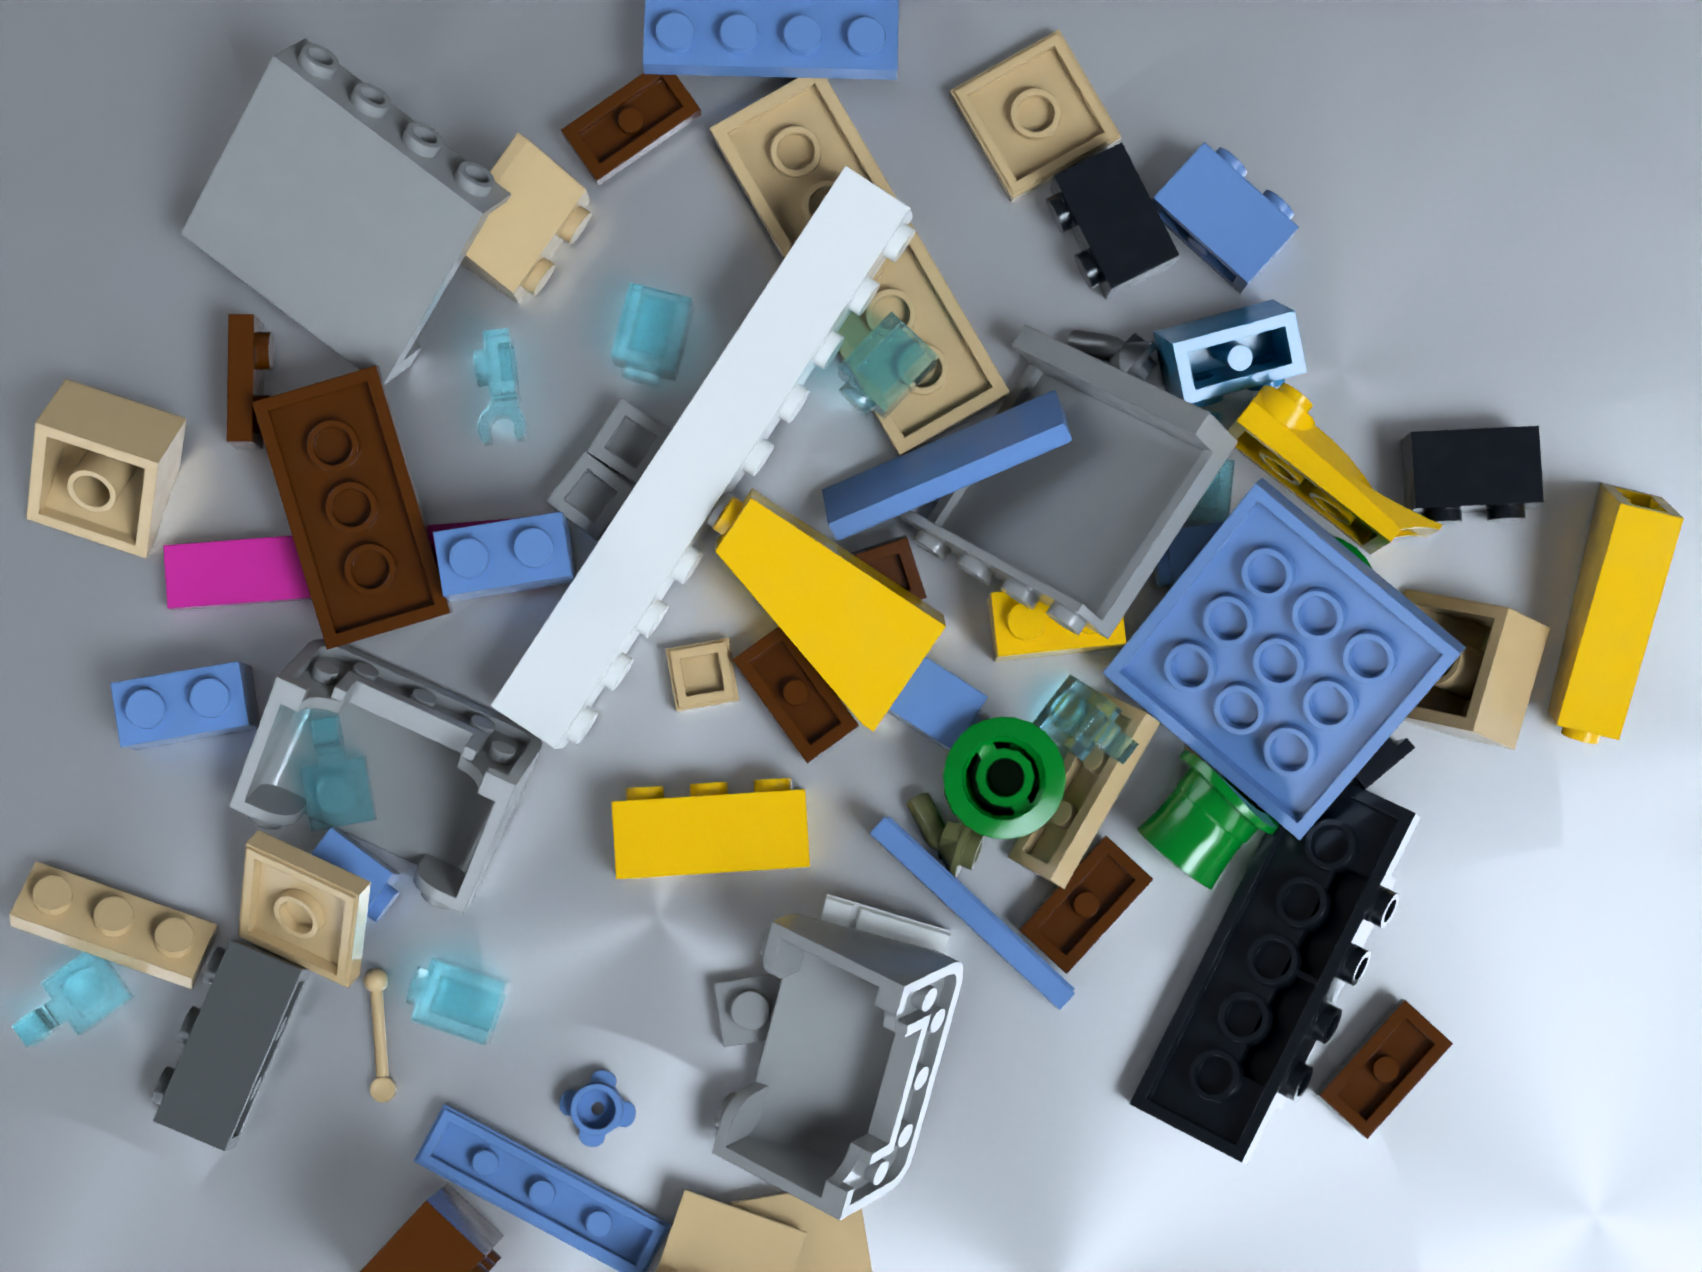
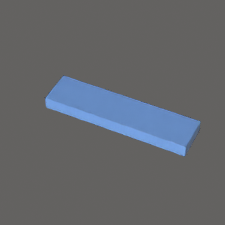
M1050 391L822 489L827 522L836 540L847 538L1072 441L1065 411L1056 391Z
M890 816L888 818L884 817L869 833L870 836L1054 1007L1060 1010L1075 994L1073 992L1075 988Z
M448 1103L442 1106L414 1159L415 1163L619 1272H647L672 1224Z

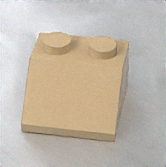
M517 133L490 171L495 182L510 192L511 196L506 203L489 214L460 264L519 304L527 292L536 296L542 290L556 266L550 259L564 240L569 244L576 241L588 224L592 213L586 209L590 204L587 190L531 141Z
M65 379L35 422L26 519L147 558L151 552L180 469L187 418Z
M1405 589L1404 596L1466 648L1403 721L1458 738L1515 750L1550 627L1509 607Z

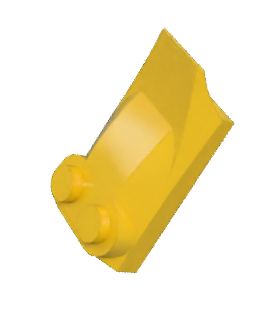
M1282 383L1278 389L1264 385L1227 430L1238 441L1234 447L1237 451L1370 555L1391 543L1394 538H1427L1439 531L1443 526L1373 490L1350 457L1315 425V421L1308 414L1313 407L1312 403L1289 384Z

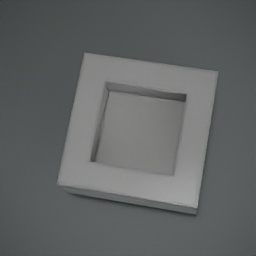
M621 398L589 446L587 453L636 485L671 430Z
M585 451L546 502L556 511H562L569 521L598 542L633 490V487Z
M771 974L714 983L723 1046L729 1047L766 1041L780 988L779 979Z

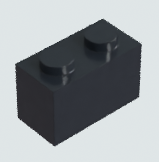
M1122 142L1054 175L1050 186L1053 196L1047 198L1046 203L1058 229L1062 233L1071 230L1080 247L1081 252L1075 254L1074 257L1079 271L1090 289L1099 286L1107 300L1174 266L1179 253Z
M1539 426L1410 432L1401 439L1405 508L1418 514H1423L1424 517L1442 525L1462 522V512L1486 511L1488 522L1526 519L1525 509H1532L1544 502Z

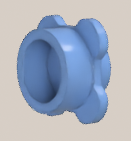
M607 1070L594 1072L588 1084L579 1090H567L560 1098L561 1112L572 1117L574 1124L580 1130V1141L589 1147L601 1145L607 1133L618 1126H630L636 1117L634 1104L624 1101L616 1088L617 1079L615 1075ZM595 1102L603 1104L604 1111L602 1114L597 1115L592 1112V1105Z

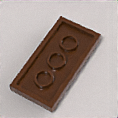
M375 365L252 402L327 650L453 613L450 601L443 597L437 557L379 366Z

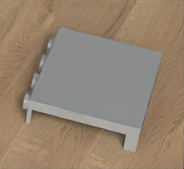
M303 39L272 57L180 234L359 370L375 365L379 366L385 385L412 365L422 348L415 340L491 212L506 203L511 193L496 183L493 175L486 168L475 162L467 161L443 143L442 137L433 128L426 124L415 122L394 106L388 95L380 88L362 82L341 66L337 57L323 46L312 44L307 39Z
M1024 325L1011 346L1029 365L996 415L1055 390L1063 405L1072 441L941 497L927 519L911 510L900 516L918 531L913 541L938 559L945 561L949 553H952L959 557L956 565L967 574L986 585H989L993 577L998 578L1004 582L1000 589L1025 607L1033 610L1039 601L1049 606L1046 614L1072 633L1079 635L1083 628L1087 627L1109 639L1238 441L1210 412L1030 326Z

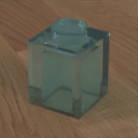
M630 283L611 354L614 365L624 368L623 378L655 387L659 386L661 378L676 381L694 312L692 298Z
M891 311L838 366V377L844 382L839 392L864 416H867L874 410L885 420L936 367L938 355Z
M440 957L432 958L429 968L419 966L412 979L406 1003L415 1006L411 1021L486 1045L492 1041L511 981Z

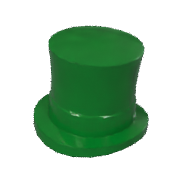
M1015 717L986 719L969 727L950 748L942 775L944 795L952 813L967 828L979 835L992 839L1023 837L1041 828L1057 811L1064 795L1066 782L1064 760L1054 741L1045 731L1033 723Z
M1184 750L1178 758L1188 767V770L1177 783L1176 788L1137 830L1171 864L1199 884L1212 890L1219 876L1239 848L1258 829L1271 835L1274 834L1279 827V823L1201 758L1188 750Z

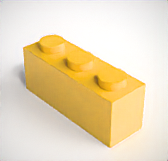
M792 778L753 780L754 792L737 794L728 793V782L690 784V797L674 798L664 797V786L626 788V801H611L616 879L810 867L805 789L792 790Z

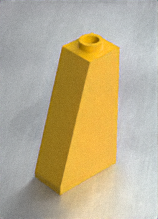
M1600 482L1548 707V712L1555 724L1562 727L1561 734L1568 738L1590 744H1598L1600 736L1620 740L1684 518L1660 496Z
M753 488L743 502L733 496L712 527V529L721 534L716 541L715 552L857 719L874 732L945 629L944 615Z

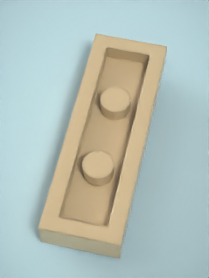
M1103 692L1064 759L1066 782L1064 795L1057 811L1037 831L1019 837L1008 858L1065 889L1160 722L1147 712Z
M37 861L9 914L10 926L189 989H193L217 936V924Z

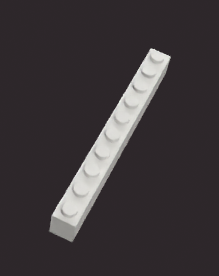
M847 166L844 167L504 684L491 707L554 749H564L569 740L576 745L583 740L598 716V712L591 708L604 687L614 691L627 674L633 659L626 655V653L640 633L648 638L663 619L669 606L661 600L674 580L684 584L698 566L704 552L698 549L697 545L709 527H713L729 500L734 496L732 492L745 472L754 477L760 471L774 448V444L767 440L780 419L790 423L805 403L810 391L802 386L816 365L825 370L838 353L845 337L837 332L851 311L860 316L871 303L880 287V283L873 280L885 259L888 258L895 263L909 245L915 234V230L908 226L913 218L909 206Z

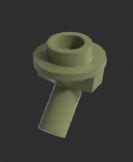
M922 793L910 799L907 807L923 839L929 847L938 851V857L943 861L945 868L955 878L959 875L962 867L973 870L985 836L975 833L960 821L957 823L947 821L945 826L929 793Z

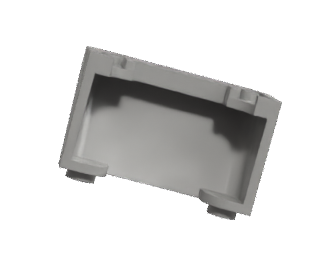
M317 639L309 642L276 677L229 807L247 815L252 823L266 829H279L282 826L293 825L299 821L303 814L334 828H339L345 833L418 865L413 881L421 891L422 897L433 906L442 909H454L464 914L476 895L532 773L542 748V741L511 719L346 644L327 650L324 639Z
M794 913L772 921V924L767 928L761 940L760 953L764 956V969L769 974L782 978L755 1082L737 1093H730L720 1104L715 1117V1125L718 1127L712 1153L826 1214L842 1220L893 1190L902 1180L910 1166L961 989L964 970L963 965L959 961L939 951Z

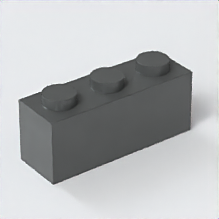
M243 939L230 940L227 949L218 946L204 973L203 982L211 986L201 1009L192 1006L180 1028L177 1042L184 1044L185 1047L176 1068L167 1066L154 1089L151 1102L158 1104L159 1107L153 1121L223 1151L236 1147L310 970Z

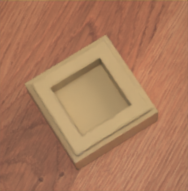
M729 638L666 649L677 713L740 702Z

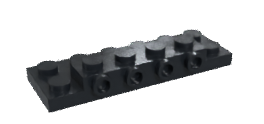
M1349 783L1301 840H1298L1280 823L1274 834L1271 835L1265 832L1129 1103L1130 1105L1248 1165L1276 1107L1282 1110L1287 1099L1297 1102L1306 1091L1313 1074V1067L1305 1064L1316 1040L1326 1044L1336 1031L1341 1019L1342 1009L1334 1006L1345 982L1355 986L1362 978L1371 956V952L1364 949L1363 946L1373 926L1376 925L1384 928L1396 910L1399 893L1392 891L1396 882L1392 874L1420 820V817L1415 812Z

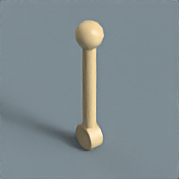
M371 968L365 973L363 978L364 986L370 991L376 1068V1079L370 1085V1094L374 1100L384 1103L391 1100L397 1092L396 1082L389 1077L383 990L386 989L389 979L387 973L381 968Z

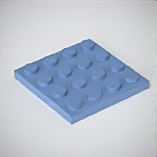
M645 0L644 74L897 80L899 0Z
M1261 478L1241 500L1104 670L1103 674L1298 840H1301L1466 647L1265 479Z

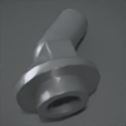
M1073 330L1068 338L1069 346L1097 359L1107 360V364L1143 381L1158 364L1150 357L1157 345L1153 341H1145L1136 333L1125 342L1112 335Z

